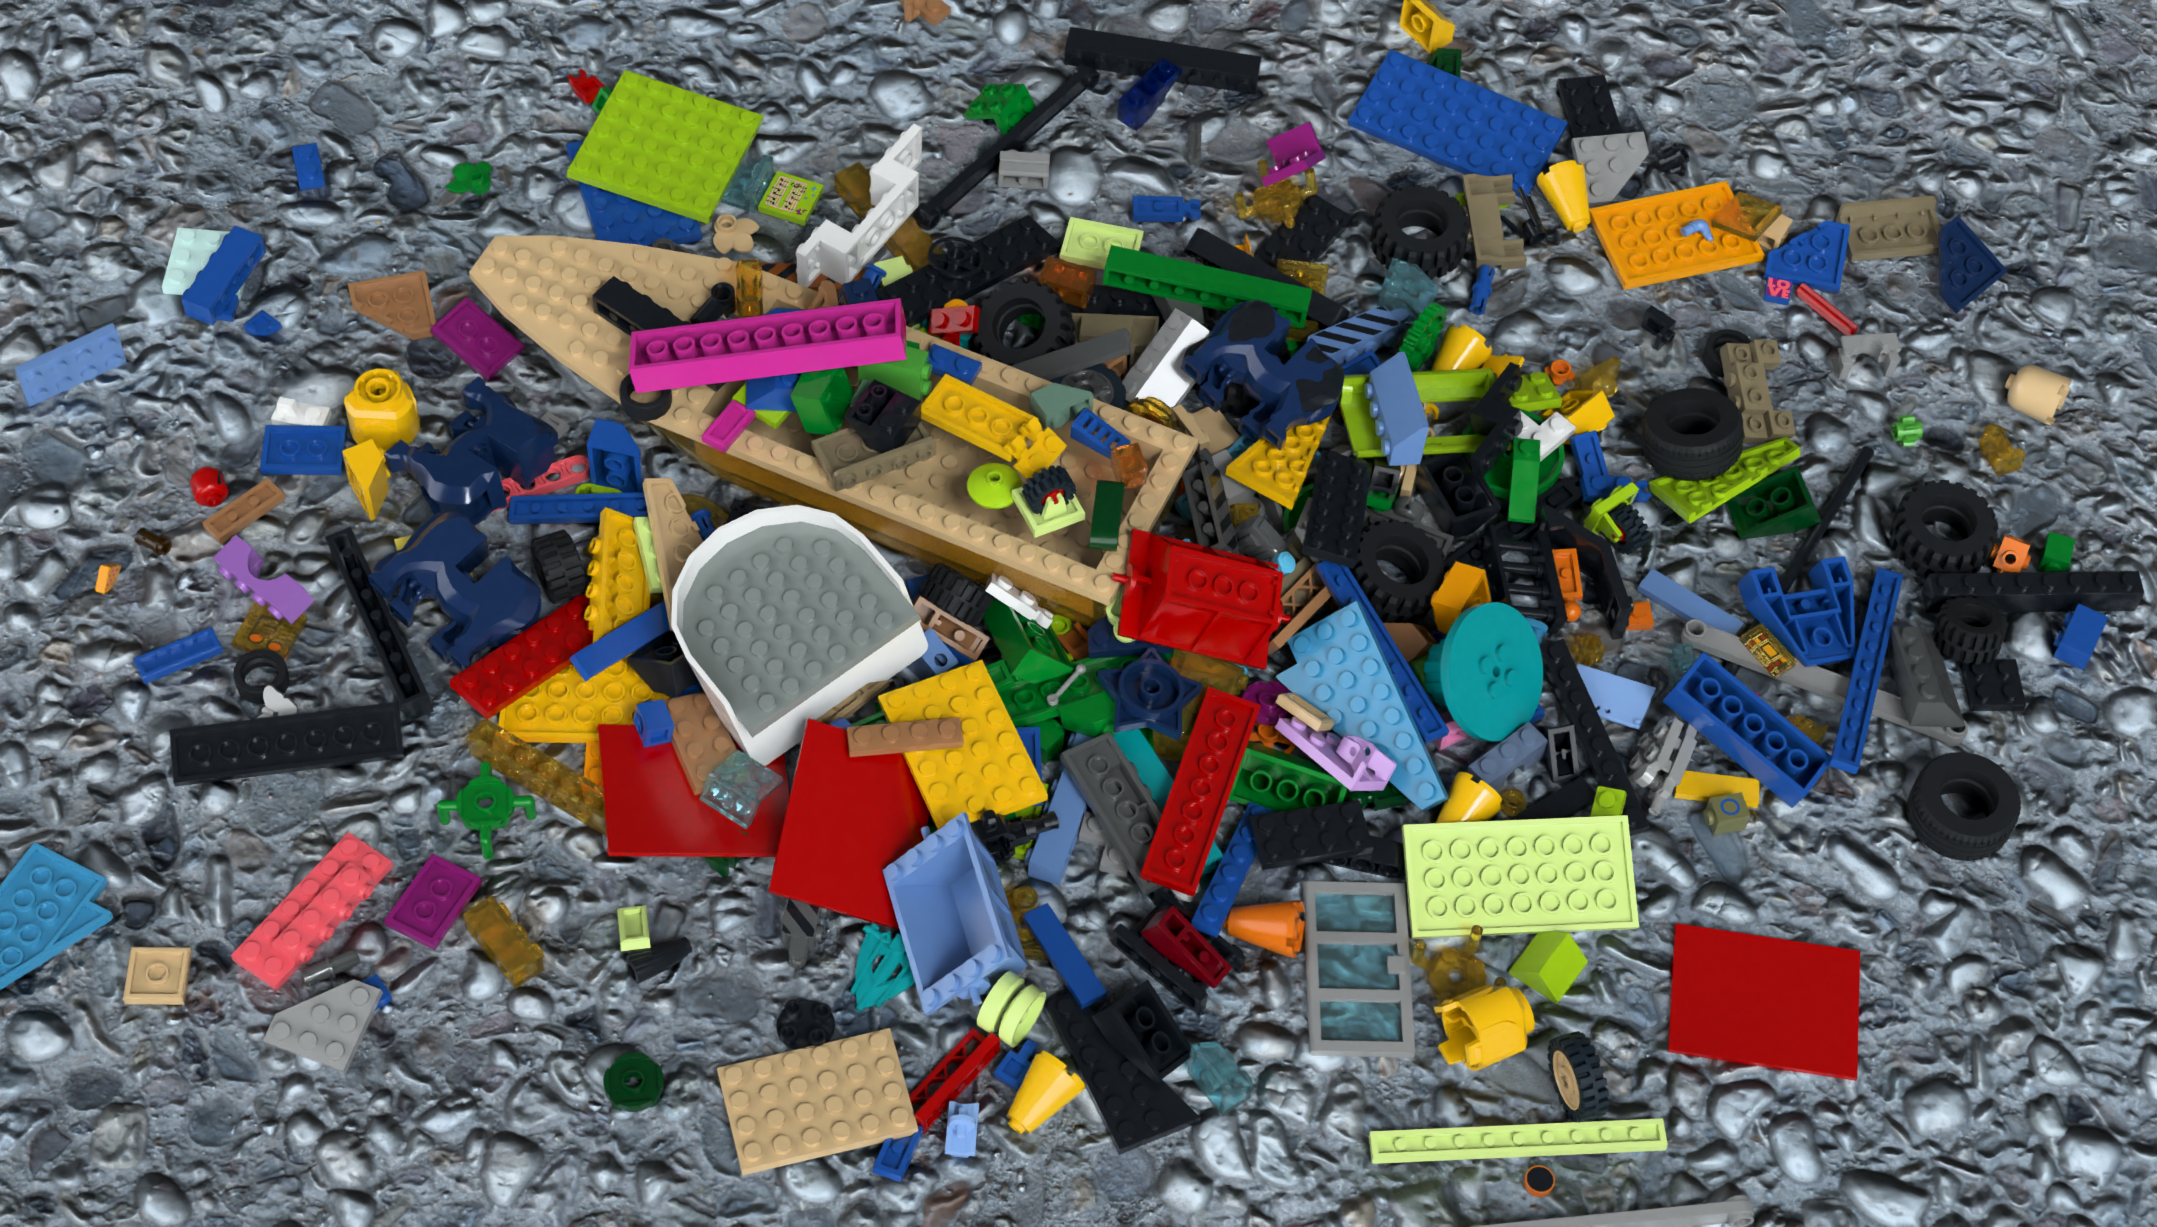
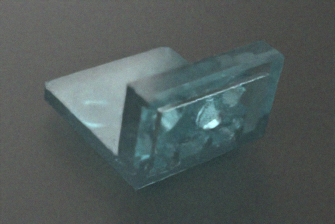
M763 154L759 164L755 163L753 168L740 164L721 203L755 213L774 177L773 157Z
M736 750L708 775L699 800L747 829L754 820L759 804L782 784L783 777L757 762L748 754Z

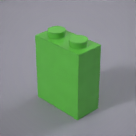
M906 346L907 360L858 366L859 385L863 378L870 381L875 379L922 402L924 396H929L932 387V381L929 380L932 371V364L929 363V352Z

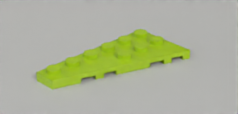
M1783 437L1743 450L1738 461L1729 470L1717 477L1700 481H1684L1664 476L1649 481V490L1686 522L1691 524L1800 457V447L1789 438Z

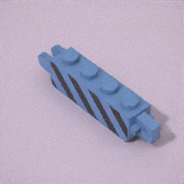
M1377 306L1308 336L1307 341L1310 338L1315 340L1322 352L1341 366L1370 350L1375 352L1382 347L1393 345L1398 339V335L1404 332L1406 328V323L1404 322L1408 321L1410 313L1404 308H1398L1389 312L1387 308Z

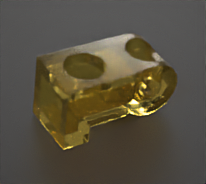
M1989 424L1984 428L1983 435L1979 441V448L1997 477L2020 470L2026 457L2021 448H2013L2006 438V431L2003 427Z

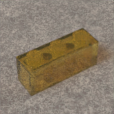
M490 896L463 914L465 928L514 989L544 971L542 958L545 956L537 943L531 944L527 939L528 935L524 927L519 922L515 924L510 918L511 913L503 902L498 904L493 896Z

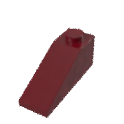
M1174 906L1156 913L1140 932L1160 954L1213 989L1219 985L1232 969L1228 962Z

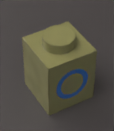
M1742 792L1712 797L1703 811L1704 822L1707 826H1710L1713 836L1745 830L1751 816Z

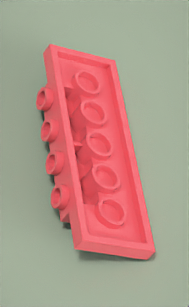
M348 832L231 954L232 960L278 991L303 963L311 960L315 950L333 936L335 929L341 922L347 921L352 916L356 906L361 901H365L370 897L373 888L394 867L393 862Z

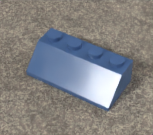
M1399 352L1372 370L1369 374L1368 383L1364 384V397L1369 399L1370 416L1375 419L1376 435L1381 438V451L1383 455H1386L1389 466L1420 464L1429 429L1405 352Z

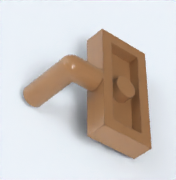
M899 0L904 5V20L906 22H911L920 16L933 26H936L951 14V7L941 0Z

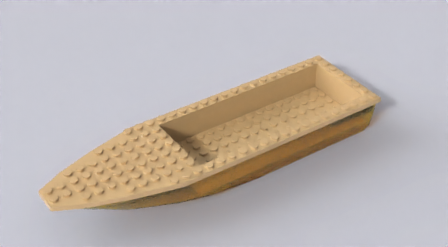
M555 235L495 236L469 271L470 279L504 317L560 363L607 394L620 405L619 389L621 381L630 373L631 336L594 313L592 295L613 276L622 282L629 283L633 289L642 295L649 296L653 302L662 308L669 309L673 315L690 324V318L711 296L712 287L720 282L729 283L734 287L737 310L734 314L740 318L762 316L775 308L805 310L810 307L818 294L815 290L748 264L731 261L726 257L719 259L637 244ZM906 326V340L920 343V350L929 352L932 345L936 344L982 362V370L973 382L972 387L1030 415H1033L1030 411V393L1052 384V382ZM858 366L844 368L855 394L859 387ZM931 373L929 380L932 381L930 393L943 377ZM746 380L726 382L717 392L706 385L671 389L672 403L668 412L656 420L641 421L673 447L714 475L730 483L787 506L801 505L835 513L871 541L931 565H935L936 562L944 563L983 586H986V582L992 573L998 577L1004 576L1019 591L1022 592L1024 590L1032 594L1039 607L1053 614L1066 617L1075 623L1079 622L1088 628H1091L1096 622L1107 615L1106 608L1110 606L1122 584L1112 581L1111 575L1113 572L1123 575L1126 573L1131 529L1134 528L1159 535L1160 527L1167 513L1171 511L1175 504L1183 477L1182 474L1199 443L1197 438L1093 398V413L1129 439L1131 443L1120 458L1114 462L1070 437L1071 424L1074 420L1066 423L1061 428L1052 429L1067 445L1052 465L1055 468L1059 465L1067 470L1076 486L1075 496L1085 512V520L1035 538L1015 502L1005 508L989 509L975 503L967 490V481L972 471L987 463H1001L1013 468L1019 474L1022 486L1028 484L1026 482L1027 479L1013 466L1017 459L1014 458L1012 462H1009L921 419V423L926 432L936 440V455L928 460L915 462L901 470L888 472L876 479H869L856 484L852 488L842 489L837 492L811 448L812 440L826 435L805 432L797 412H792L776 430L755 417L725 454L702 442L704 432L729 405L732 397L746 383ZM633 391L630 394V398L637 402L648 403L660 398L662 393L660 391L643 393ZM924 396V398H923V400H922V402H921V405L923 404V402L926 400V398H927L928 396ZM846 415L843 419V424L841 428L837 431L851 427L850 424L846 421ZM1104 436L1101 442L1104 443L1107 437ZM1028 439L1026 442V448H1028L1033 443L1030 439ZM1113 442L1109 448L1113 449L1117 443ZM1131 464H1134V480L1128 481L1119 472L1117 467H1121L1124 470L1130 468ZM1097 479L1125 482L1117 552L1089 549Z

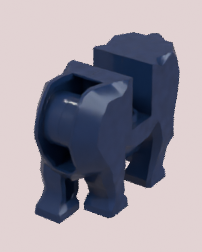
M479 376L463 389L462 394L467 408L482 411L485 415L477 414L473 416L465 410L448 424L453 441L442 453L439 449H434L429 442L417 448L416 446L409 447L406 442L400 440L384 454L389 471L392 473L401 470L407 471L419 482L422 495L434 515L442 511H457L465 516L474 526L482 522L492 511L498 508H505L508 505L499 471L527 489L536 477L548 471L555 459L554 447L558 443V433L554 427L518 409L511 399L505 394L495 392L492 388L486 386L483 379Z
M442 511L430 517L417 528L401 550L391 553L378 561L373 572L368 575L369 584L387 601L394 595L397 586L402 582L398 597L389 602L390 611L408 628L414 623V613L419 602L424 597L436 600L442 611L452 619V622L440 629L439 634L433 635L428 639L429 648L447 665L452 661L461 671L471 666L474 655L486 647L502 646L536 624L541 611L540 587L521 572L507 555L475 583L470 573L489 556L487 536L457 511Z

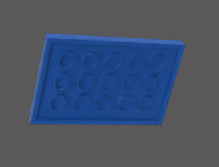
M584 140L566 144L571 163ZM577 181L596 240L652 247L653 243L660 238L670 239L678 245L702 240V231L697 220Z

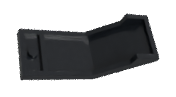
M1548 505L1543 506L1537 530L1548 531L1552 550L1576 548L1579 571L1592 579L1612 640L1622 639L1626 627L1629 626L1630 613L1634 610L1632 597L1627 595L1610 543Z

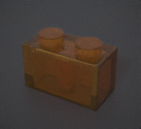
M1048 256L1038 281L1041 285L1047 284L1052 287L1054 292H1057L1065 303L1086 309L1095 288L1097 270Z

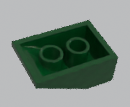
M1797 465L1757 482L1726 501L1741 540L1798 532L1822 522L1807 484Z

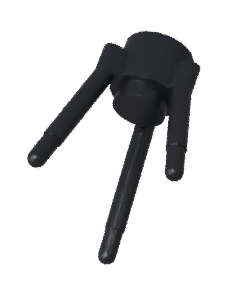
M1518 187L1517 190L1530 219L1524 222L1523 231L1503 215L1500 216L1501 220L1519 235L1520 239L1523 238L1524 242L1529 240L1530 244L1540 243L1547 237L1548 233L1541 223L1531 196L1526 197L1522 187Z

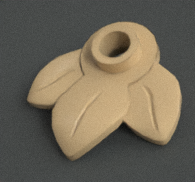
M731 214L720 215L714 223L716 233L713 238L714 246L721 254L728 253L732 248L740 253L751 252L754 248L751 234L759 230V225L748 218L736 219Z

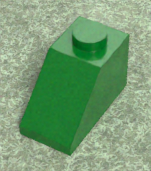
M1106 691L1057 707L1064 729L1091 738H1096L1109 731L1112 736L1116 734L1113 732L1115 702Z

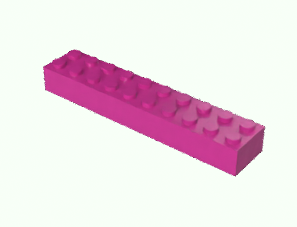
M901 298L635 331L631 332L629 372L636 393L907 360L906 319Z

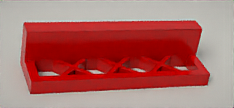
M972 1028L909 1095L911 1104L925 1103L914 1115L917 1125L923 1127V1134L948 1109L949 1101H955L1000 1053V1038L992 1032L985 1038ZM974 1039L980 1045L971 1055H967L966 1047ZM963 1062L952 1075H947V1067L951 1063ZM932 1083H944L932 1096H928V1087Z

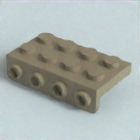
M1935 196L1842 204L1839 208L1836 222L1850 225L1846 249L1850 262L1938 254V232L1942 228L1934 210L1937 202Z
M920 422L903 446L882 454L869 448L852 427L812 440L811 448L837 492L842 489L852 488L856 484L869 479H876L888 472L901 470L915 462L928 460L936 455V440L933 436L928 435Z

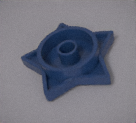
M1150 647L1137 661L1130 663L1125 668L1100 670L1097 675V681L1115 702L1113 732L1117 733L1148 727L1175 740H1180L1182 734V709L1200 694L1203 687L1202 683L1181 676L1171 665L1165 663L1154 647Z

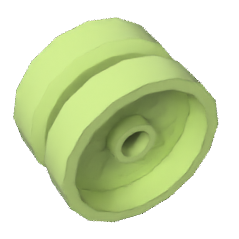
M1008 971L996 982L986 997L977 1017V1026L988 1033H995L999 1030L1000 1040L1014 1048L1022 1042L1034 1026L1044 1007L1047 993L1033 984L1024 988L1025 980L1012 971Z

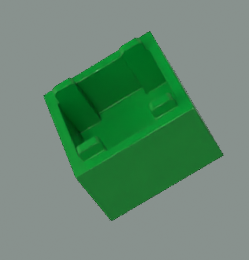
M836 368L802 373L790 396L805 432L829 435L841 428L854 392L845 369Z

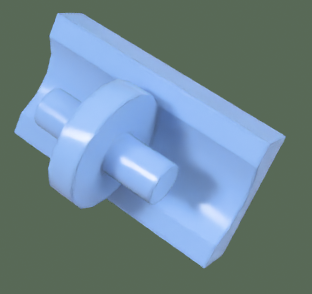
M949 1101L945 1154L961 1158L975 1156L979 1103L961 1104Z

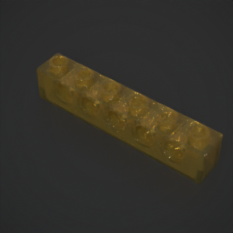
M483 718L467 736L471 756L481 762H490L494 770L606 836L602 787L486 718Z

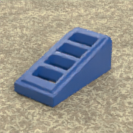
M1086 408L1071 424V438L1114 462L1120 458L1131 443L1129 439ZM1105 436L1107 437V439L1103 443L1101 442V440ZM1113 442H1116L1117 445L1113 449L1109 448Z

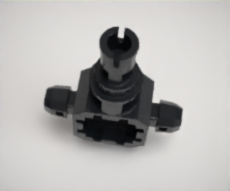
M988 810L983 812L980 820L971 822L970 825L973 832L992 854L998 867L999 863L1009 861L1015 854V847L1030 843V840L1036 838L1037 834L1058 829L1059 821L1054 811L1032 819L1029 816L1025 818L1019 816L1007 821L1004 815Z

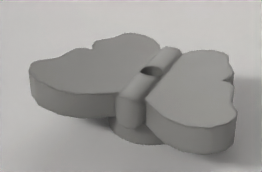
M269 684L263 691L265 703L261 710L263 714L255 719L276 717L274 712H278V716L293 715L298 711V706L289 697H285L284 693L278 691L272 684Z

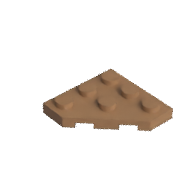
M425 270L348 283L354 311L412 340L434 336L430 333V330L436 324Z

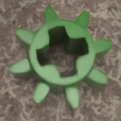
M1911 415L1898 416L1899 422H1893L1891 425L1893 441H1899V446L1903 445V447L1916 446L1915 440H1919L1923 436L1921 421L1915 420V416Z

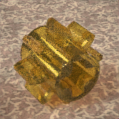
M1587 632L1582 637L1576 636L1571 649V654L1576 655V663H1581L1588 667L1595 661L1601 663L1606 645L1601 644L1600 635L1597 636Z

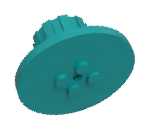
M1499 602L1479 603L1469 607L1452 624L1446 639H1441L1439 644H1433L1428 651L1429 656L1427 662L1424 663L1425 685L1428 693H1431L1434 697V702L1440 706H1447L1457 725L1468 735L1481 741H1503L1530 722L1539 704L1543 686V661L1540 646L1531 625L1513 607Z

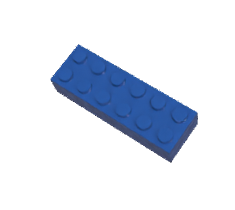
M1705 652L1691 664L1662 701L1791 808L1808 794L1829 766L1831 755Z

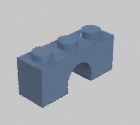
M1530 722L1526 723L1468 766L1467 773L1473 775L1470 780L1477 784L1482 780L1497 792L1503 788L1505 780L1517 767L1524 772L1543 758L1548 740Z

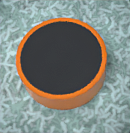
M1539 1165L1531 1167L1524 1178L1526 1191L1535 1197L1549 1195L1555 1184V1177L1552 1171L1547 1167Z

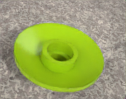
M987 463L977 467L972 471L967 481V490L971 499L978 505L989 509H1001L1014 503L1012 490L1022 487L1019 474L1013 468L1001 463Z

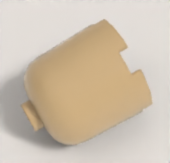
M2026 365L2016 375L2011 373L2006 382L2005 388L2009 389L2007 395L2008 403L2013 409L2052 426L2056 419L2053 417L2056 409L2061 410L2071 388L2069 384L2072 383L2073 379L2039 366Z

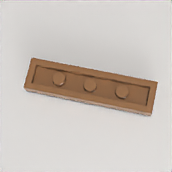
M960 717L847 727L850 757L961 748L964 742Z

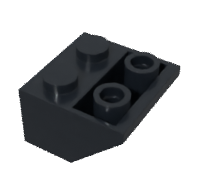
M874 379L846 415V421L869 448L882 454L903 446L920 424L921 401Z

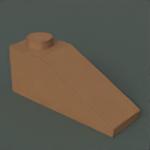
M917 592L912 604L920 615L921 620L919 622L922 629L927 631L929 628H932L943 642L976 661L990 637L975 627L949 615Z

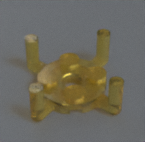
M1266 159L1259 160L1257 164L1260 178L1269 174L1267 170L1269 168ZM1310 167L1304 170L1307 187L1302 189L1292 184L1289 179H1283L1265 187L1261 179L1263 187L1254 190L1253 206L1248 208L1246 207L1244 194L1242 192L1235 193L1234 199L1238 217L1244 220L1256 215L1262 220L1265 217L1271 218L1272 222L1283 221L1287 228H1293L1295 226L1294 216L1299 213L1298 208L1303 206V199L1318 192L1314 168Z
M1474 925L1472 927L1464 950L1449 947L1439 953L1433 960L1424 957L1426 944L1423 941L1415 943L1411 962L1428 971L1427 981L1432 989V993L1437 998L1435 1006L1441 1004L1446 999L1454 998L1472 989L1486 985L1485 964L1474 956L1483 933L1481 926ZM1459 973L1463 976L1464 981L1459 983L1453 982L1449 978V974ZM1503 977L1495 979L1493 987L1506 986V980ZM1434 1010V1015L1441 1018L1442 1012L1435 1013Z

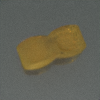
M758 259L739 260L736 265L738 317L762 316L764 314L762 265Z

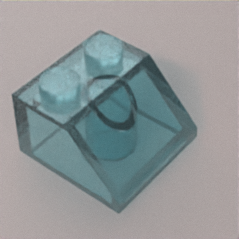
M1392 258L1379 294L1377 306L1385 307L1389 312L1398 308H1404L1410 313V317L1405 323L1413 324L1415 320H1418L1419 314L1423 313L1425 307H1428L1430 303L1433 304L1438 287L1418 265Z
M1218 1041L1195 1043L1191 1046L1187 1073L1222 1117L1251 1098L1253 1081L1246 1071H1241L1235 1064V1059L1227 1048L1223 1049Z

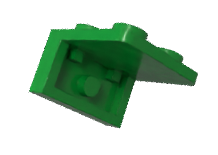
M988 84L982 89L980 95L970 103L964 115L966 119H994L1002 136H1004L1036 108V105L1024 84Z

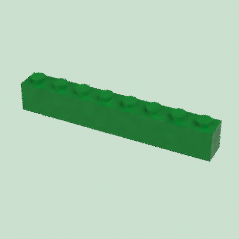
M1114 245L1110 247L1102 283L1108 286L1202 305L1226 312L1241 302L1261 300L1269 303L1282 317L1291 321L1290 326L1303 329L1313 290Z

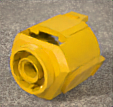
M376 368L363 373L356 380L354 388L344 398L350 432L357 444L373 439L376 447H382L384 452H386L400 440L409 445L419 432L420 418L415 397L408 383L403 382L399 372L396 370Z
M1480 986L1454 998L1446 999L1441 1004L1433 1007L1435 1013L1442 1012V1022L1448 1038L1447 1041L1438 1045L1442 1056L1448 1065L1462 1061L1466 1067L1473 1071H1479L1524 1051L1527 1046V1034L1532 1033L1535 1026L1533 1012L1528 1000L1514 986Z

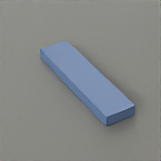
M1653 568L1638 586V592L1686 621L1697 619L1708 626L1735 636L1743 628L1744 623Z

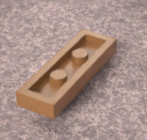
M267 477L203 521V528L221 545L286 500L285 494Z

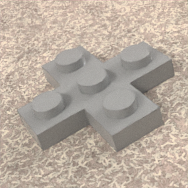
M1086 811L1078 840L1105 847L1099 871L1127 877L1129 869L1095 814Z

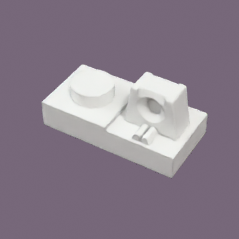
M280 396L271 421L272 425L327 426L332 414L331 409L328 407L296 402L295 399Z

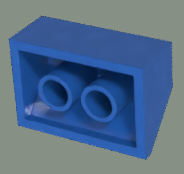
M596 418L587 441L591 484L615 488L623 493L644 492L641 450L623 424L613 420Z

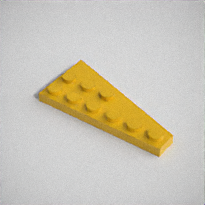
M1331 416L1310 425H1296L1286 432L1285 446L1281 450L1274 447L1264 437L1260 438L1227 466L1225 475L1292 510Z

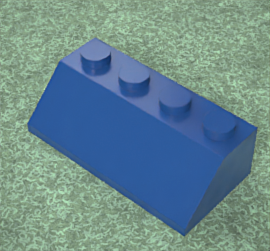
M775 308L764 315L802 311L803 309ZM802 373L747 379L746 409L797 412L790 395Z

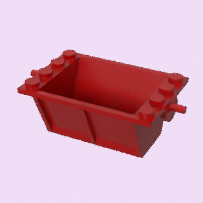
M1133 528L1130 535L1126 573L1123 575L1113 572L1111 575L1112 581L1124 583L1117 635L1265 670L1271 633L1277 630L1280 622L1289 623L1291 619L1290 615L1283 614V603L1280 600L1284 572L1278 570L1279 564Z

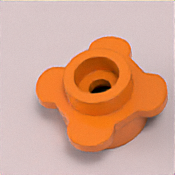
M1556 360L1551 366H1546L1544 370L1556 386H1561L1563 382L1567 380L1572 381L1575 378V373L1571 371V365L1565 360Z

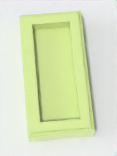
M646 905L617 909L621 951L651 948Z

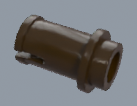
M144 527L140 528L137 534L145 538L135 536V543L153 550L154 554L158 556L168 554L172 547V542L168 536L157 535Z

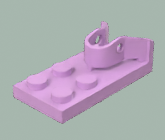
M1297 717L1292 719L1280 718L1275 726L1279 732L1350 791H1383L1397 764L1394 760H1391L1377 749L1373 743L1363 738L1346 734L1341 739L1336 734L1329 733L1328 731L1317 732ZM1367 747L1370 749V754L1368 756L1365 754V749Z

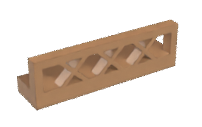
M1319 560L1280 598L1283 608L1290 609L1291 619L1289 623L1280 622L1279 626L1283 627L1279 631L1277 628L1273 632V637L1269 640V655L1280 649L1332 596L1325 584L1322 587L1312 586V574L1316 571L1315 566L1320 562ZM1296 590L1307 591V602L1305 604L1295 603Z

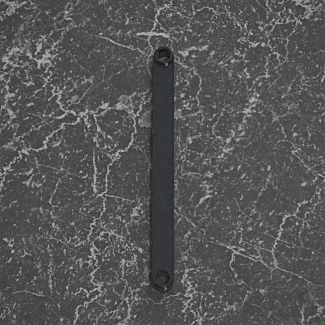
M1081 63L1070 79L927 204L921 203L913 214V219L916 220V223L925 229H934L947 211L999 167L1000 151L1018 150L1086 89H1093L1100 79V73L1090 65Z

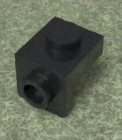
M1651 305L1645 312L1641 327L1657 337L1654 349L1659 351L1664 344L1668 346L1676 335L1673 332L1676 321L1665 312Z

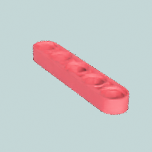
M575 455L554 462L546 473L533 480L535 486L529 490L521 488V485L511 478L501 480L503 490L510 493L506 497L508 504L506 507L510 506L511 496L544 495L585 481L590 476L589 460L582 455ZM575 465L585 466L584 471L578 473L573 472L571 468ZM551 473L560 475V478L556 481L546 479Z

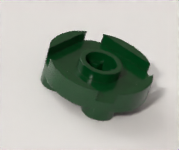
M627 1053L621 1055L605 1071L603 1078L606 1097L616 1110L638 1112L652 1108L657 1105L659 1097L663 1092L664 1078L662 1069L657 1062L655 1063L650 1060L649 1056L645 1054ZM631 1077H637V1081L642 1082L635 1088L625 1084L631 1081Z

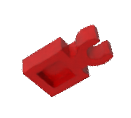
M580 69V77L574 78L572 75H568V80L574 93L587 105L594 102L600 87L606 86L594 75L587 78L586 72Z

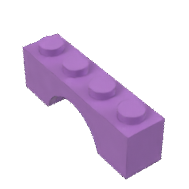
M237 535L213 557L220 566L217 571L226 580L230 581L233 578L235 580L234 585L244 594L248 591L251 592L252 595L250 597L261 607L266 604L269 607L267 609L268 612L279 621L281 618H284L292 624L315 601L303 586L287 574L272 580H260L259 574L264 563L263 559L249 544Z

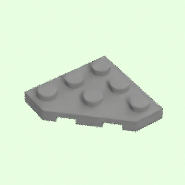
M1644 132L1572 139L1571 147L1574 159L1578 165L1582 162L1585 167L1589 208L1610 205L1634 175L1638 167L1645 161L1649 151Z
M353 979L276 1013L263 1042L346 1074L383 991Z

